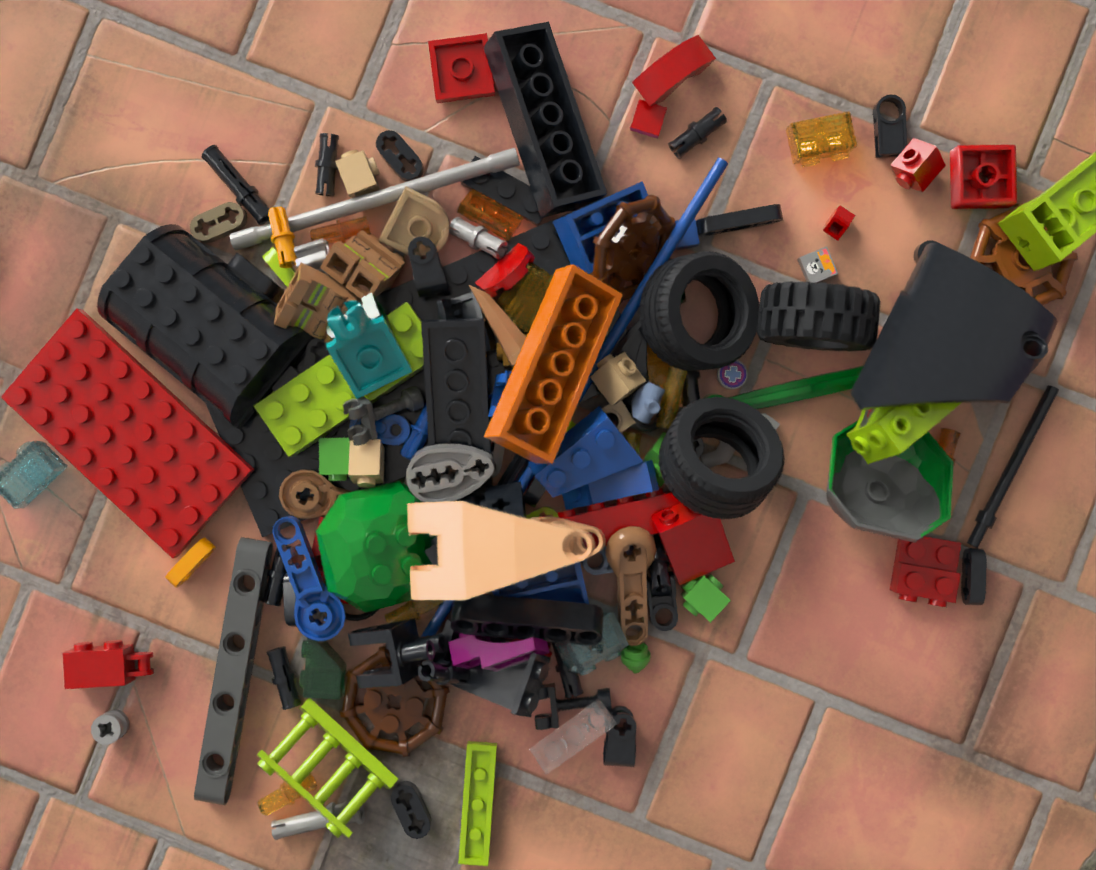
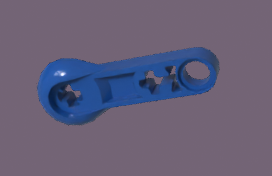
M285 516L276 521L272 532L296 596L295 624L299 631L308 639L315 641L330 640L338 635L344 626L346 617L344 605L337 596L327 590L302 523L296 517ZM283 522H290L295 526L296 533L293 538H285L280 533V527ZM297 540H300L301 544L295 546L296 551L299 555L304 554L306 558L302 562L301 567L299 563L292 562L291 558L295 556L294 548L291 547L288 550L286 548V545L292 544ZM318 608L320 612H326L327 616L323 619L325 623H321L320 619L314 620L313 615L317 612L314 609Z

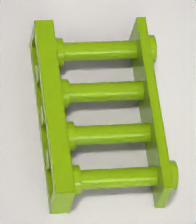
M309 697L299 708L303 712L300 716V722L269 756L261 750L256 755L261 759L257 765L269 776L275 772L329 821L325 827L337 838L342 834L349 838L353 832L345 825L377 788L381 789L384 786L386 789H391L398 778ZM317 725L325 732L322 736L324 740L294 774L290 776L278 763L310 727L314 729ZM340 746L348 753L345 756V762L313 797L300 784L332 748L336 749ZM362 766L370 773L367 776L368 781L340 814L335 817L323 804L354 768L358 769Z

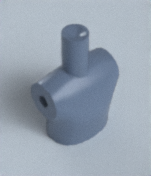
M651 382L641 385L635 391L631 400L632 416L643 423L649 424L653 415L660 411L659 404L666 390Z

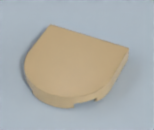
M405 186L379 241L408 255L409 243L414 238L426 237L435 244L437 251H439L445 245L449 236L447 213L436 201ZM421 244L419 245V251L415 252V255L420 257L426 256V253L431 250Z

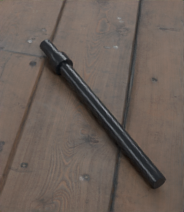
M1048 385L984 510H980L975 519L977 524L967 541L968 545L978 548L988 528L992 529L997 519L995 514L1059 392L1058 388Z

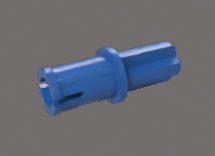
M426 402L415 424L410 425L412 430L400 451V454L409 460L412 459L416 452L423 448L428 438Z

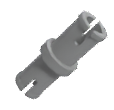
M460 217L452 220L450 224L451 229H449L451 235H455L468 242L471 248L475 250L481 249L497 259H501L505 255L507 249L501 246L508 247L506 241L489 234L488 230L483 226L476 227Z

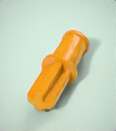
M270 208L268 216L273 233L271 242L275 243L279 266L281 268H291L293 264L296 266L295 259H297L293 242L295 234L290 231L285 208Z

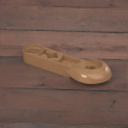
M301 469L292 472L284 479L280 486L279 499L282 507L288 514L297 518L310 519L326 516L340 494L352 491L335 487L324 476L319 475L314 470ZM304 488H309L310 494H314V496L307 497L306 501L300 500L301 495H297V492H303Z
M629 526L618 530L611 536L607 542L605 554L607 562L617 576L618 627L620 635L627 645L637 646L642 644L648 636L646 572L655 559L656 545L649 531L641 527ZM634 545L636 549H633L632 554L627 555L626 551L629 550V546ZM631 600L637 601L634 604L635 615H631L628 607L631 604ZM638 625L641 627L637 635H626V630L630 626Z

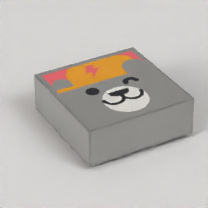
M827 246L797 259L806 282L818 283L838 274Z

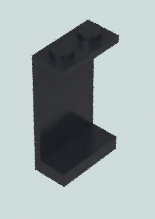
M450 620L446 621L443 630L447 649L444 653H435L432 662L438 663L445 660L450 661L453 665L449 642L459 639V633L451 629ZM490 637L492 643L509 642L499 637ZM531 652L528 661L497 672L482 669L481 665L468 669L470 675L468 681L464 680L465 684L451 683L450 685L510 709L514 715L531 717L532 712L539 703L538 694L543 681L548 676L551 657Z

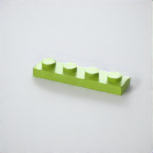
M467 742L458 864L488 866L497 743Z

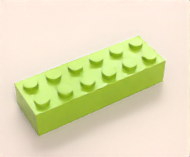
M408 302L395 309L387 317L392 328L391 331L410 363L413 372L364 395L372 404L424 369L422 321ZM329 354L261 400L254 407L288 457L298 455L319 441V438H323L348 421L349 413L344 415L343 404L347 400L356 399Z

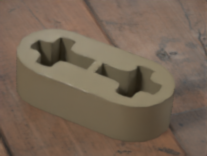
M234 202L224 203L194 217L190 223L191 234L203 243L217 241L230 235V233L244 228L247 223V213ZM230 210L239 213L235 217L236 222L234 224L229 220L221 222L229 217ZM203 222L208 225L216 223L215 226L208 229L209 234L207 236L199 232L202 229Z

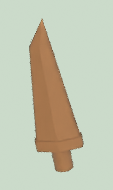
M469 285L505 352L508 362L511 366H514L527 337L488 293Z

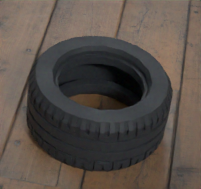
M702 251L671 259L660 265L658 269H655L646 282V286L641 294L639 308L641 328L652 351L657 354L659 359H662L663 362L671 367L686 371L723 368L740 359L754 340L759 314V300L756 288L741 265L724 254ZM693 280L701 282L711 291L718 309L717 327L712 337L704 344H700L688 334L683 326L680 314L681 297L687 285Z
M724 397L699 399L684 407L667 431L661 443L658 456L662 478L671 493L683 505L694 512L719 519L738 518L754 511L777 484L783 472L785 459L782 443L770 421L750 405ZM705 437L715 438L729 444L745 461L748 476L740 479L727 478L713 472L700 461L695 452L693 441Z

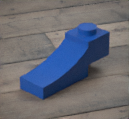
M644 461L562 494L565 509L588 506L659 490L653 461Z

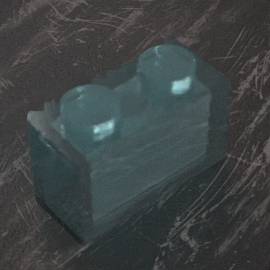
M28 441L17 449V456L11 463L6 462L0 466V495L14 509L26 508L68 467L44 441Z

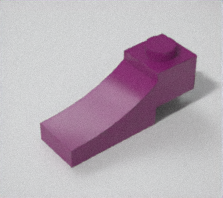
M459 634V639L449 642L453 666L466 669L481 665L482 669L497 672L528 661L531 652L541 655L550 653L547 641L534 637L516 642L492 643L488 636Z

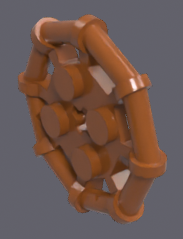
M1017 203L1013 208L990 219H983L978 224L979 232L970 258L983 265L992 264L995 272L1010 280L1032 297V288L1043 284L1047 291L1033 297L1042 305L1056 299H1063L1067 294L1065 289L1074 261L1078 260L1077 253L1072 251L1058 262L1060 266L1056 278H1053V272H1050L1052 265L1033 271L1027 262V266L1020 264L1018 260L1019 251L998 224L1011 212L1023 205V203ZM991 237L996 240V244L991 249L990 255H984L989 238Z

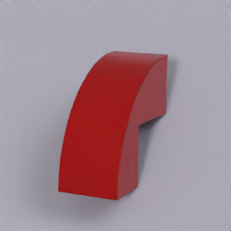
M696 35L667 52L643 71L632 83L648 105L652 106L663 102L687 78L701 74L716 57L701 37Z

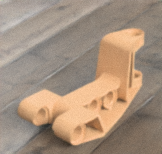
M466 501L407 503L409 535H437L438 565L411 566V599L466 600L582 561L591 555L597 554L605 546V535L597 527L563 518L535 517L531 520L473 505ZM588 532H593L598 536L599 545L597 548H595L593 537ZM583 538L587 541L588 549L583 545Z

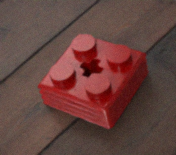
M958 145L950 151L951 208L996 209L1009 208L1017 204L1016 146ZM982 172V176L987 177L988 180L982 182V179L979 178V173Z

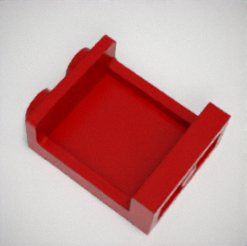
M682 503L665 508L651 516L668 556L670 568L679 585L735 562L721 519L696 513Z

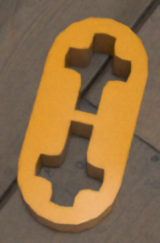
M206 537L202 538L179 560L165 578L175 588H178L210 557L217 547Z

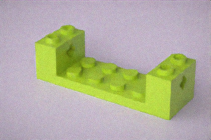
M1096 151L1040 196L1019 206L998 223L1033 271L1061 261L1096 233Z

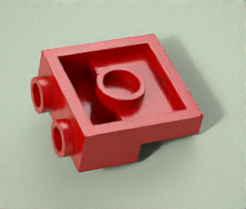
M924 536L915 543L898 539L890 590L899 593L898 599L910 602H917L918 597L928 598V604L939 607H946L947 602L956 603L961 573L957 572L962 543Z

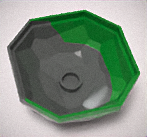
M858 420L832 437L826 500L832 510L850 527L915 543L951 518L954 462L929 431L901 454L867 464L862 455L854 450L851 440L846 435L856 427Z

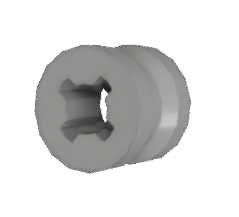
M120 710L105 712L92 723L91 734L93 738L102 745L116 742L129 729L128 717Z

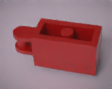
M123 640L106 641L104 646L93 647V642L76 643L73 649L63 653L64 688L125 686L136 680L135 676L154 674V668H151L150 658L153 657V652H134V644L123 645ZM135 660H138V669H135Z

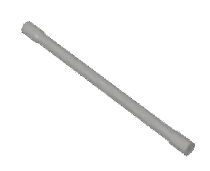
M511 148L489 155L484 159L289 217L290 231L295 232L398 201L405 186L419 193H425L484 174L496 173L519 166L520 162L516 149ZM269 223L230 233V241L234 250H241L271 239L273 235L271 225Z

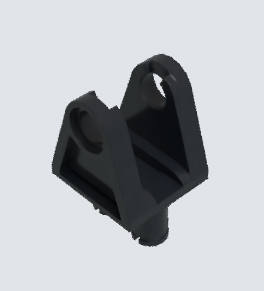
M415 618L366 627L347 633L350 646L385 643L386 648L390 652L392 665L367 670L363 674L356 675L359 688L403 685L418 676V668L420 665L424 666L422 664L424 660H432L435 653H444L447 649V642L443 633L419 637Z

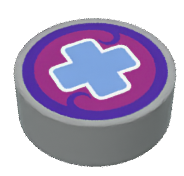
M739 360L717 370V380L726 389L740 388L748 378L747 368Z

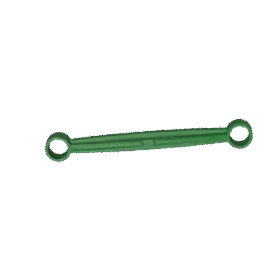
M863 366L798 379L727 398H732L744 402L755 409L842 392L853 388ZM712 393L704 396L702 399L724 396Z

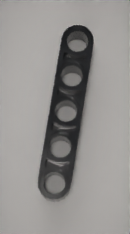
M481 594L466 600H454L450 627L453 631L465 635L522 640L534 637L547 642L595 645L602 641L604 612L600 606L594 604Z

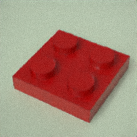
M487 33L428 41L436 103L495 96L493 75L483 49L488 42Z

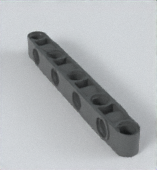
M241 537L237 545L194 792V799L196 801L226 805L230 797L264 606L262 599L268 581L266 574L268 569H270L273 552L272 542ZM245 575H250L254 578L255 587L253 590L245 587L243 580ZM235 634L243 637L245 641L244 648H239L234 644L233 637ZM224 694L233 697V707L225 704L223 700ZM213 754L221 755L224 765L217 764L213 759Z

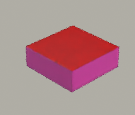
M639 99L630 130L658 139L667 107L657 104L649 106L646 101Z

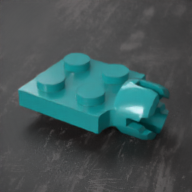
M356 300L344 302L348 310L345 312L348 318L344 316L339 306H336L329 312L327 322L335 338L326 343V348L356 399L413 372L410 363L383 316L376 319L369 318L361 303Z

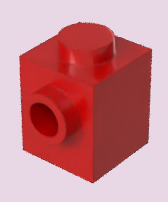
M915 138L911 140L891 164L896 175L895 180L901 187L907 190L913 188L920 192H924L946 166L937 146Z

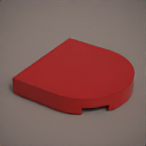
M518 243L478 279L475 284L480 290L488 293L491 297L497 296L495 291L502 287L505 290H509L528 272L526 265L528 262H534V255L526 246Z

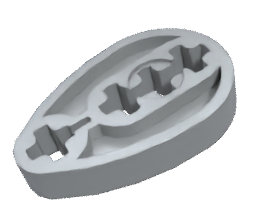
M462 444L426 446L415 453L407 467V485L411 493L422 502L456 501L481 487L492 476L495 460L490 453L473 446ZM477 459H481L483 464L488 463L485 472H480L479 468L472 467L476 465ZM448 465H451L453 470H458L455 478L445 474L441 476L439 482H436L434 477L427 478L425 484H421L420 480L414 479L418 472H421L423 476H429L432 469H436L438 473H443Z

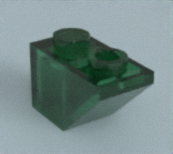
M308 638L303 640L301 657L306 658L305 670H301L299 687L304 688L303 697L340 700L345 693L347 664L326 640L315 641Z

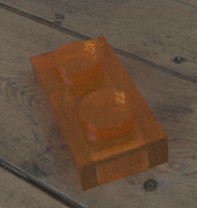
M474 189L469 191L457 209V213L507 241L515 234L524 218Z

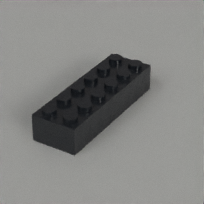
M544 22L495 31L483 49L541 218L583 208L599 201L607 195V191L550 23Z

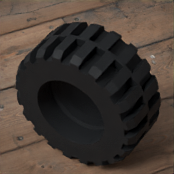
M778 282L768 284L761 291L757 335L760 340L767 343L802 349L849 352L871 350L877 340L881 301L875 292L841 284L821 282Z

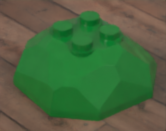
M400 481L340 494L316 530L327 590L364 613L413 600L411 599L410 584L411 566L433 565L425 550L433 546L431 540L437 535H409L407 503L422 502L411 493L408 486Z

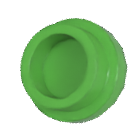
M645 643L637 646L625 644L624 649L621 651L622 663L635 674L644 669L651 659V653Z

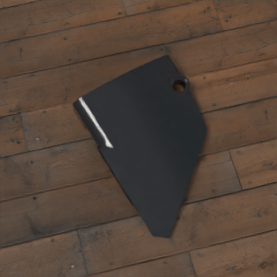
M930 243L924 248L904 290L901 291L850 393L860 410L951 402L1009 403L1029 374L1047 354L1048 344L1056 328L1057 319L1031 295L987 266L945 245Z

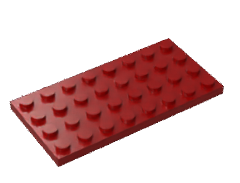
M76 308L1 396L12 409L171 558H176L255 470L83 309Z

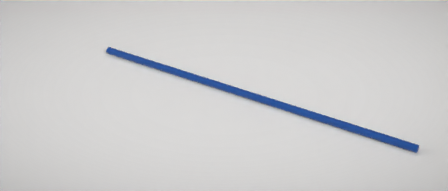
M717 158L604 340L576 408L593 382L590 377L599 369L597 363L612 352L640 307L641 294L647 280H649L655 269H658L660 265H663V263L670 259L726 169L728 163L724 159ZM529 465L518 480V482L521 481L523 493L534 477ZM454 600L442 601L420 637L436 635L451 611Z

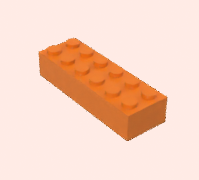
M574 264L555 270L486 430L485 438L535 464H553L623 294Z

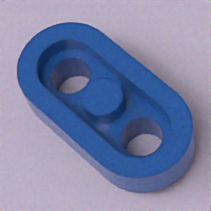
M391 414L375 421L377 439H380L382 444L401 445L405 443L410 435V423L403 416ZM361 418L350 420L349 427L362 425ZM395 424H398L402 429L398 436H394L391 432V428Z

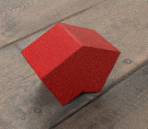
M840 205L826 222L823 231L839 241L856 215Z

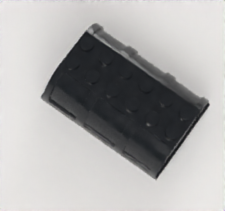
M176 224L164 225L146 234L103 284L97 301L98 313L104 320L115 327L144 353L238 429H241L256 411L254 405L271 393L275 383L290 365L293 366L306 350L308 343L315 338L297 326L292 327L288 325L285 329L274 325L277 304L181 226Z

